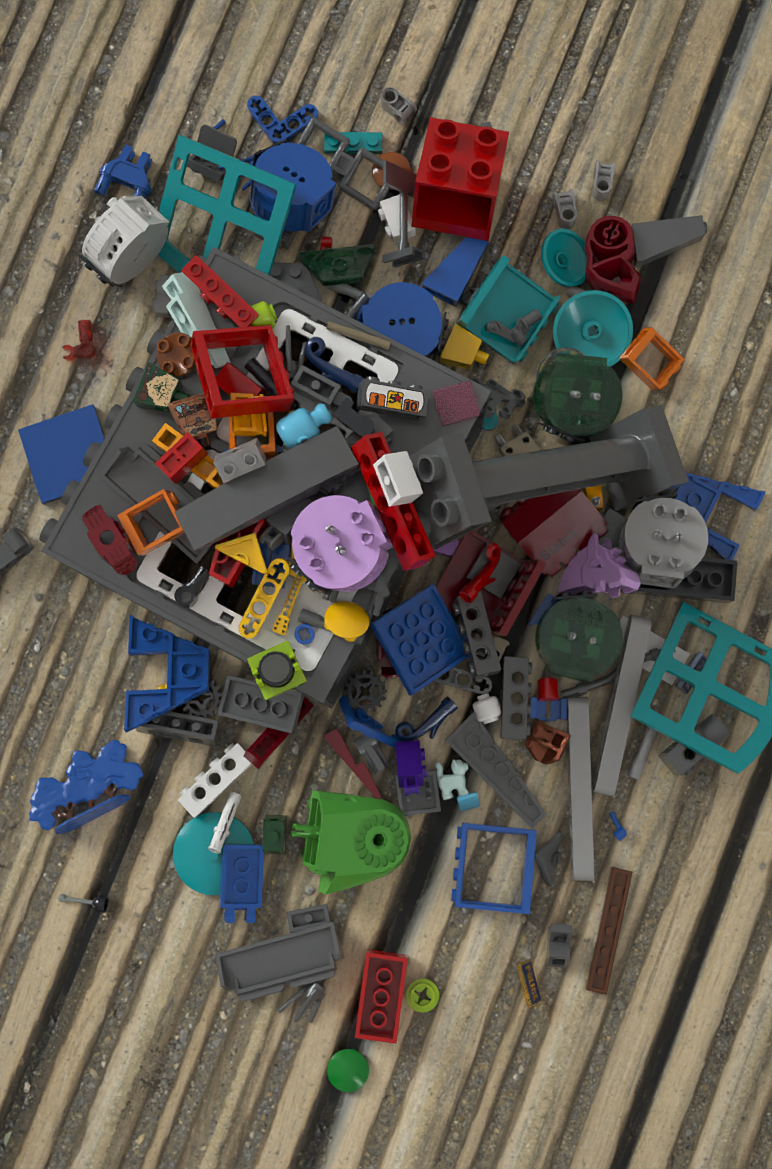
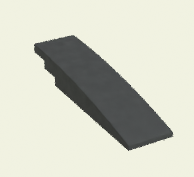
M338 426L271 458L266 461V465L226 482L174 513L194 552L317 494L318 489L337 481L339 476L357 468L359 464Z

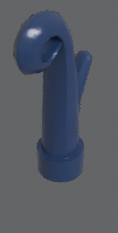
M320 337L310 338L305 346V353L310 362L325 373L322 376L358 394L359 383L365 378L358 374L354 375L320 358L319 356L325 350V342ZM318 343L319 349L313 352V346Z
M447 696L441 701L438 708L415 730L408 722L399 723L395 729L396 736L402 741H413L431 730L430 739H433L445 718L456 711L458 707ZM403 728H407L409 733L403 734L401 731Z

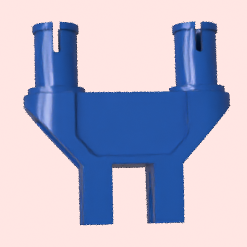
M125 145L119 158L101 167L99 171L100 178L93 191L98 195L101 193V196L105 197L110 183L117 182L134 189V196H142L145 199L146 196L152 193L147 178V172L153 161L150 158V154L142 152L135 165L132 161L136 153L133 151V147Z

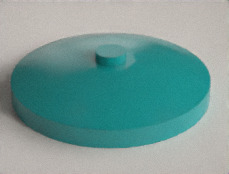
M597 290L584 291L569 298L557 312L553 324V339L558 352L566 353L561 356L569 357L573 360V362L565 360L569 364L579 369L576 363L579 362L582 370L586 371L603 370L617 363L621 355L631 344L633 337L632 318L626 306L612 294ZM578 356L585 359L588 367L584 365V363L581 361V359L578 358Z
M222 812L204 813L191 819L180 830L174 843L173 861L179 877L188 887L205 895H220L222 849L221 853L217 854L209 851L208 847L214 835V827L218 825ZM234 817L229 828V837H226L224 844H255L248 828L239 819Z

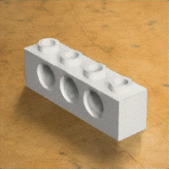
M240 743L236 745L230 744L224 750L226 754L221 759L217 757L210 763L211 769L206 773L202 771L194 779L196 783L191 788L186 786L179 793L181 797L178 801L194 818L199 816L252 765L243 757L246 749ZM228 759H233L236 763L235 768L231 771L226 768V761ZM214 773H218L221 777V781L217 785L211 782V776ZM199 787L204 788L206 791L203 799L196 796V790Z

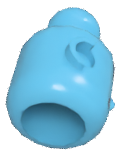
M318 404L314 411L310 413L305 408H298L280 419L276 429L288 449H291L321 434L319 426L329 424L333 417L325 404Z

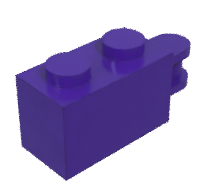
M420 740L395 742L399 788L404 787L405 796L415 793L419 795V786H424L423 777H427L426 765H422V761L425 760V749L420 748Z

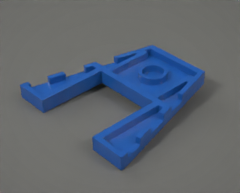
M686 473L689 482L677 487L675 491L678 494L676 500L682 501L690 507H695L705 523L721 493L753 510L758 509L765 494V491L762 490L758 491L749 487L737 486L724 481L720 482ZM707 528L708 546L721 558L733 560L739 544Z

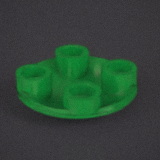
M344 1049L332 1056L328 1063L327 1074L331 1084L336 1089L343 1092H353L360 1089L367 1081L369 1066L365 1057L358 1050Z

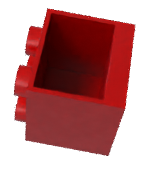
M430 117L415 181L411 227L489 241L509 132L491 127H481L454 122L448 119L443 120Z

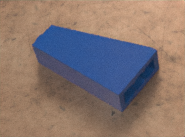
M466 237L423 281L422 288L426 289L434 297L457 307L488 248L489 241Z

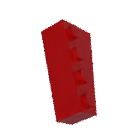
M267 518L219 540L218 544L256 533L259 539L268 526ZM215 549L209 575L233 588L245 564Z

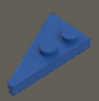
M345 695L338 700L346 718V724L350 729L358 730L366 737H372L395 749V742H402L394 734L392 736L385 734L381 730L383 725L368 715L363 709L359 707L355 710L351 707L348 701L349 698Z

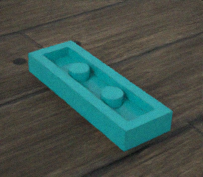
M339 132L350 140V144L345 151L346 154H357L360 148H365L373 154H382V132ZM324 133V153L335 154L341 143Z

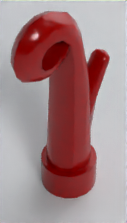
M494 542L490 543L486 548V556L489 559L488 563L459 592L460 598L467 603H472L480 590L496 580L495 578H489L501 557V549Z

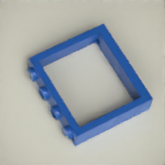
M462 822V826L457 828V839H460V847L455 849V860H458V868H454L453 880L457 881L456 889H452L451 901L455 902V907L530 914L537 830ZM468 830L526 835L520 905L462 899Z

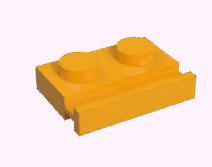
M231 393L229 399L263 397V394L253 396V394ZM265 413L231 417L233 436H256V434H262V436L266 437L267 424Z

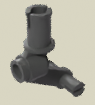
M534 309L525 317H520L516 326L511 330L503 326L500 321H490L485 325V330L495 333L519 346L527 340L526 335L529 328L541 320L542 316L537 309Z

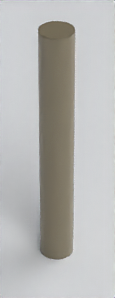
M331 321L328 322L326 327L327 330L389 350L391 346L390 341Z

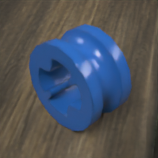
M301 624L295 629L294 636L298 643L307 645L314 640L315 632L310 625ZM303 628L309 629L308 633L311 635L309 639L305 638L306 641L300 640L301 635L298 634L301 629L304 631Z

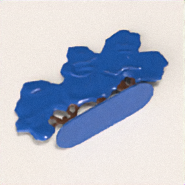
M112 740L102 747L97 759H92L86 751L74 750L73 762L66 770L68 777L66 782H60L52 777L38 779L35 792L30 799L32 809L29 812V820L37 821L44 830H50L56 825L58 818H67L69 820L60 824L55 829V833L63 834L70 832L129 801V795L115 796L116 792L121 788L128 790L136 789L139 784V778L143 777V772L138 763L124 762L127 745L121 744L117 740ZM111 783H114L115 788L113 790H111ZM103 793L110 798L96 806L94 805L95 800ZM82 801L88 802L89 810L77 816L73 814L76 804ZM70 803H72L71 809L68 807ZM57 806H64L67 809L68 813H66L65 811L62 813L59 812L56 809ZM52 813H57L58 816L53 817Z

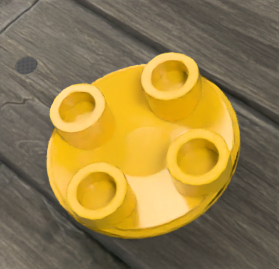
M339 601L333 603L325 612L324 627L346 641H355L369 627L368 614L365 613L363 607L354 602Z

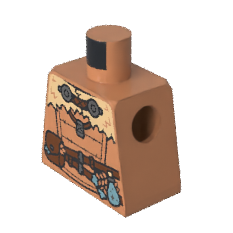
M204 393L167 403L181 435L184 436L189 432L202 447L208 446L209 441L206 433L215 431L217 425L216 418H210Z

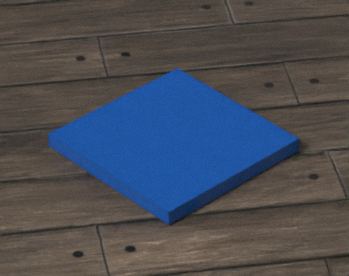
M93 404L18 429L42 504L61 499L64 490L72 480L80 483L88 467L83 465V459L88 448L94 442L102 444L105 436Z
M434 583L369 623L409 696L414 695L468 657L467 654H464L462 647L464 642L463 636L459 634L458 627Z

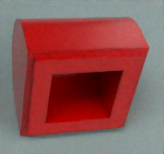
M541 678L537 680L538 701L559 700L558 679Z

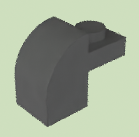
M556 923L548 927L547 966L568 967L572 925Z

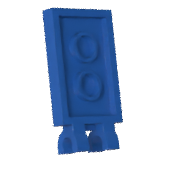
M223 844L219 907L225 908L224 921L226 923H235V910H245L244 920L246 923H255V908H262L263 844Z

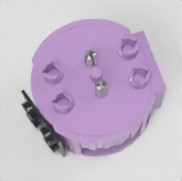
M334 495L312 502L299 514L291 531L295 559L291 557L287 559L292 563L290 568L297 575L301 574L307 579L305 584L313 592L317 591L319 594L329 595L330 593L327 589L349 592L359 590L372 583L383 571L389 557L387 550L393 548V545L374 504L368 500L360 503L350 497Z

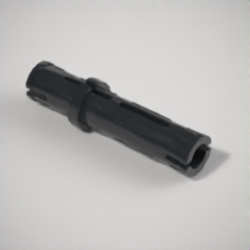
M255 358L250 359L244 368L273 396H277L272 375ZM295 398L292 401L289 412L298 409L300 403Z

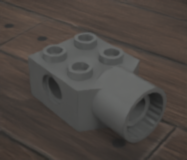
M713 714L709 715L694 728L696 734L717 745H721L731 736L724 724ZM677 741L658 755L673 775L684 774L685 776L695 769L693 766L695 763L703 762L707 759L705 756ZM685 749L689 752L687 759L684 757Z

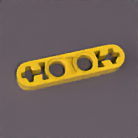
M276 558L270 563L267 569L268 574L264 575L238 627L239 633L244 638L250 639L255 637L264 624L291 570L290 563L285 558ZM283 563L285 572L279 573L277 579H281L280 583L275 578L268 577L269 574L271 576L275 575L277 568L274 567L275 564ZM266 582H272L275 585L276 591L274 594H267L264 591V584ZM256 602H262L265 605L266 610L263 614H257L254 611L253 606ZM253 617L261 619L260 622L256 620L252 626V628L255 629V632H246L247 628L244 626V624L248 625Z

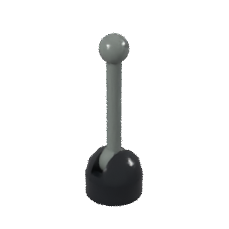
M61 894L58 897L60 902L71 901L91 904L95 911L102 913L107 911L109 903L108 896L103 895L96 896L93 900L66 897L65 894Z

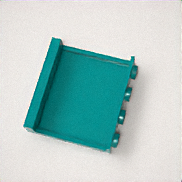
M503 255L497 260L456 324L480 338L485 345L510 363L515 364L525 359L528 354L527 348L529 345L532 346L538 339L536 334L540 329L543 330L549 322L547 319L549 314H553L559 307L557 302L561 296H552L508 263L510 259ZM534 309H537L542 316L541 320L529 328L526 335L527 340L519 346L495 333L485 330V325L490 321H500L503 326L511 330L516 326L520 317H525Z

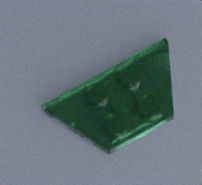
M374 244L300 252L299 258L323 286L363 282L374 253Z

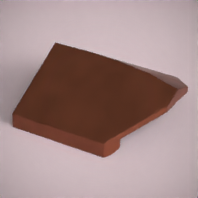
M535 719L530 730V736L527 737L524 745L536 761L548 765L560 761L571 735Z

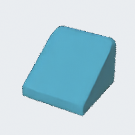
M476 792L457 796L460 811L480 806Z

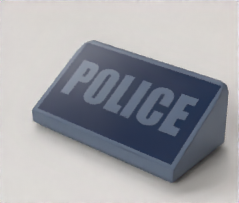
M701 652L695 653L687 666L701 672L707 658ZM678 679L675 687L685 694H688L693 687L681 679Z

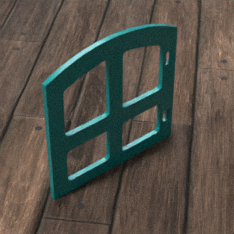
M178 135L159 212L169 221L167 226L168 236L178 200L211 213L213 221L203 253L205 258L208 257L213 247L220 250L228 221L263 236L264 241L256 269L270 276L297 184L183 135ZM191 153L226 169L218 199L183 183ZM179 158L183 159L181 170L176 169ZM241 175L277 191V197L269 221L234 206L233 201ZM167 236L165 244L158 255L173 269L181 273L190 259L169 242Z
M683 602L630 717L739 774L757 758L772 737V649ZM699 618L710 622L708 627L698 622ZM687 623H691L715 637L701 672L673 658V653ZM730 646H734L769 665V689L765 706L758 704L716 680ZM755 647L766 652V654L762 656L754 651ZM665 672L693 686V691L678 723L650 708L652 699ZM708 695L721 700L758 721V725L752 734L735 753L696 734L694 731Z

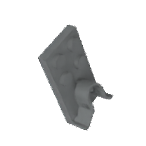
M227 675L217 715L295 734L304 693L288 690L265 700L255 681Z

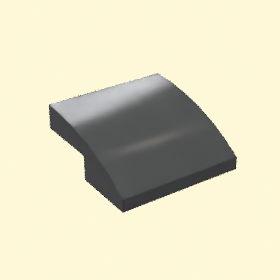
M327 904L286 912L290 933L331 922Z

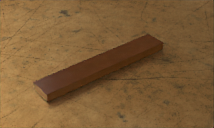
M611 867L586 984V990L607 995L632 871Z

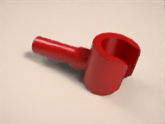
M324 236L321 238V248L316 260L317 263H321L325 248H332V237Z

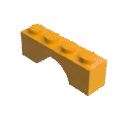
M165 423L152 442L166 453L183 435ZM207 455L191 472L216 489L225 483H223L213 463L214 459Z

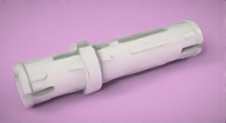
M235 792L229 793L218 825L214 827V835L208 847L209 851L217 854L221 853L226 837H229V828L242 798L240 794Z

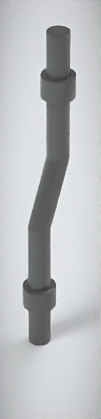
M654 648L645 653L644 662L656 661L661 649ZM617 668L604 678L585 684L581 682L576 684V687L561 691L563 699L577 694L581 696L587 694V691L611 684L615 680Z

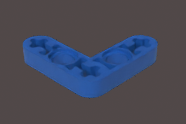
M252 96L247 102L250 114L272 144L285 139L288 142L303 132L312 118L307 116L306 112L309 111V113H313V117L319 118L317 108L312 104H307L279 122L260 96ZM253 103L259 104L262 111L260 114L258 109L253 107ZM264 117H271L273 121L271 124L265 125L262 123V119ZM297 121L299 127L297 129H290L289 123ZM275 133L281 134L282 138L275 137Z

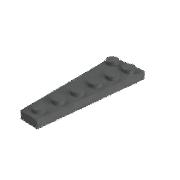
M473 712L445 741L533 829L546 816V812Z

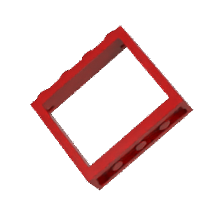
M271 325L193 331L190 347L211 419L290 410L292 401H294V389L290 387L289 372L284 368L283 353L278 349V337L274 335ZM262 344L278 395L222 401L207 349Z

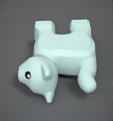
M453 759L451 763L453 774L449 775L443 774V766L439 762L435 764L437 782L442 791L443 800L454 797L451 793L453 789H457L459 796L469 794L466 789V779L464 776L468 770L467 763Z

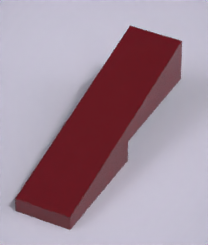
M305 697L303 698L297 725L314 706ZM267 727L246 750L243 757L260 769L290 733Z
M337 728L323 735L375 798L381 799L382 796L365 762L363 761L356 765L339 729Z

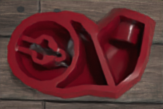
M604 216L595 221L586 237L584 246L587 260L585 279L594 290L607 292L622 302L634 305L640 288L641 275L631 264L635 254L632 227L628 221L621 217Z

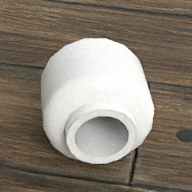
M489 693L478 696V701L473 703L477 720L484 724L499 720L502 710L496 696L490 697Z

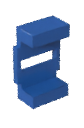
M530 697L531 715H529V718H538L540 721L566 720L568 699L551 701L550 719H545L546 701H538V698Z

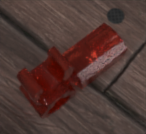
M90 320L78 321L79 341L81 344L75 347L71 345L62 346L65 351H71L68 356H63V359L66 361H72L75 357L91 359L95 356L96 349L91 344L93 335Z

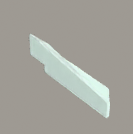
M183 272L172 274L162 287L171 298L166 307L180 332L192 338L193 331L216 329L206 303L200 296V289ZM225 348L207 349L214 368H221L227 362L230 363Z

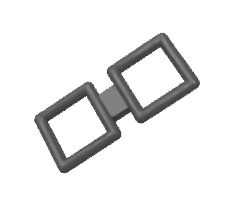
M312 117L297 143L305 145L315 127L340 142L341 144L329 163L332 174L336 170L344 175L339 184V189L370 209L378 210L380 201L384 200L390 187L383 184L375 200L372 201L348 184L363 158H366L381 169H383L384 160L365 148H360L355 158L345 153L350 144L349 138L317 118Z

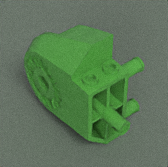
M312 790L311 798L307 801L310 803V805L307 804L309 809L308 825L294 823L292 829L300 830L292 831V837L306 838L305 847L301 849L303 854L300 853L301 858H303L302 865L309 867V871L320 874L318 891L325 895L349 889L392 873L403 863L409 852L411 842L410 826L404 813L399 808L383 799L354 794Z

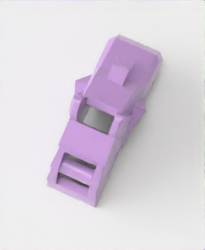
M593 533L588 541V546L579 551L569 561L561 577L562 580L557 593L571 592L572 596H576V593L582 591H592V593L609 592L610 597L615 598L620 596L621 589L624 594L638 590L641 582L638 573L624 564L626 559L620 556L622 549L617 547L612 549L611 539L606 538L602 545L599 544L598 534Z

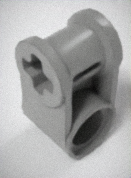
M387 87L382 91L381 107L393 116L397 122L405 125L406 119L412 112L415 113L417 111L416 105L393 87ZM387 97H391V98H393L394 100L391 101V102H388V101H386L385 99H386Z
M596 160L592 195L596 200L604 201L609 197L616 163H612V165L604 164ZM598 187H604L606 190L601 191Z
M569 189L568 192H553V205L556 210L558 224L561 228L571 229L575 225L577 218L574 191ZM568 215L572 219L567 220L563 216Z

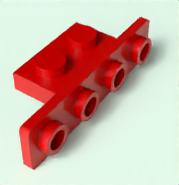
M197 255L182 269V272L202 291L200 296L208 304L213 302L218 307L216 312L224 319L229 317L239 327H249L259 317V314Z

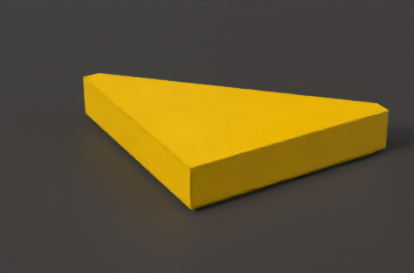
M256 533L215 545L216 550L264 575L268 574Z

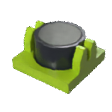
M289 640L247 658L252 674L265 700L307 682Z

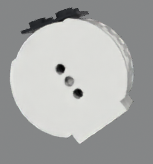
M123 196L119 200L116 197L111 198L107 203L110 208L101 217L96 218L95 224L84 240L82 247L83 256L79 255L84 261L82 264L90 271L94 270L98 274L96 277L104 284L108 283L112 287L115 285L122 288V283L137 277L153 262L165 244L168 236L167 226L169 221L142 196Z

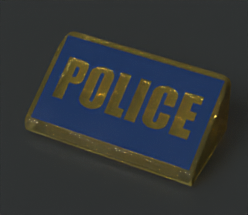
M531 960L516 963V968L526 1005L530 1008L541 1001V995Z

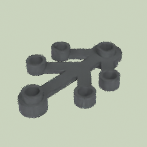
M475 377L470 379L491 390L489 399L491 402L488 404L485 416L487 418H491L494 415L496 407L501 402H508L506 406L501 407L498 413L503 419L510 418L514 407H523L525 404L526 396L520 390L513 389L510 392L493 379H489L486 384Z

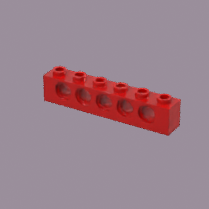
M383 432L364 435L351 448L403 571L422 567L436 556L412 502L389 507L373 466L383 455L391 454Z

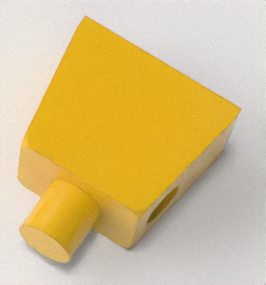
M455 324L440 356V363L471 370L474 361L486 365L490 354L480 350L482 345L480 338Z

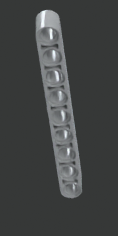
M632 614L628 618L592 784V792L613 797L616 791L632 718L630 715L634 709L652 620L650 618Z
M567 697V734L571 735L567 746L572 881H594L588 697Z

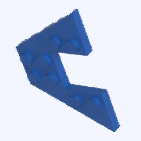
M130 615L129 656L168 654L167 689L126 691L125 732H129L209 691L210 671L209 649L197 646L187 639L179 638L169 631L154 627L153 624L145 623Z

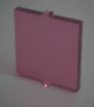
M470 380L433 391L437 405L436 411L439 412L443 426L480 416L476 402L477 396L474 395Z

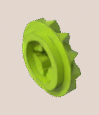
M417 979L408 986L406 1000L413 1010L421 1013L428 1012L437 1005L439 991L431 980ZM427 987L426 995L428 998H423L418 1003L419 995L416 991L422 992Z

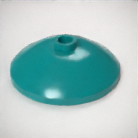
M560 228L550 232L545 237L541 247V259L547 274L553 281L564 287H575L586 280L587 260L584 251L585 242L572 230Z

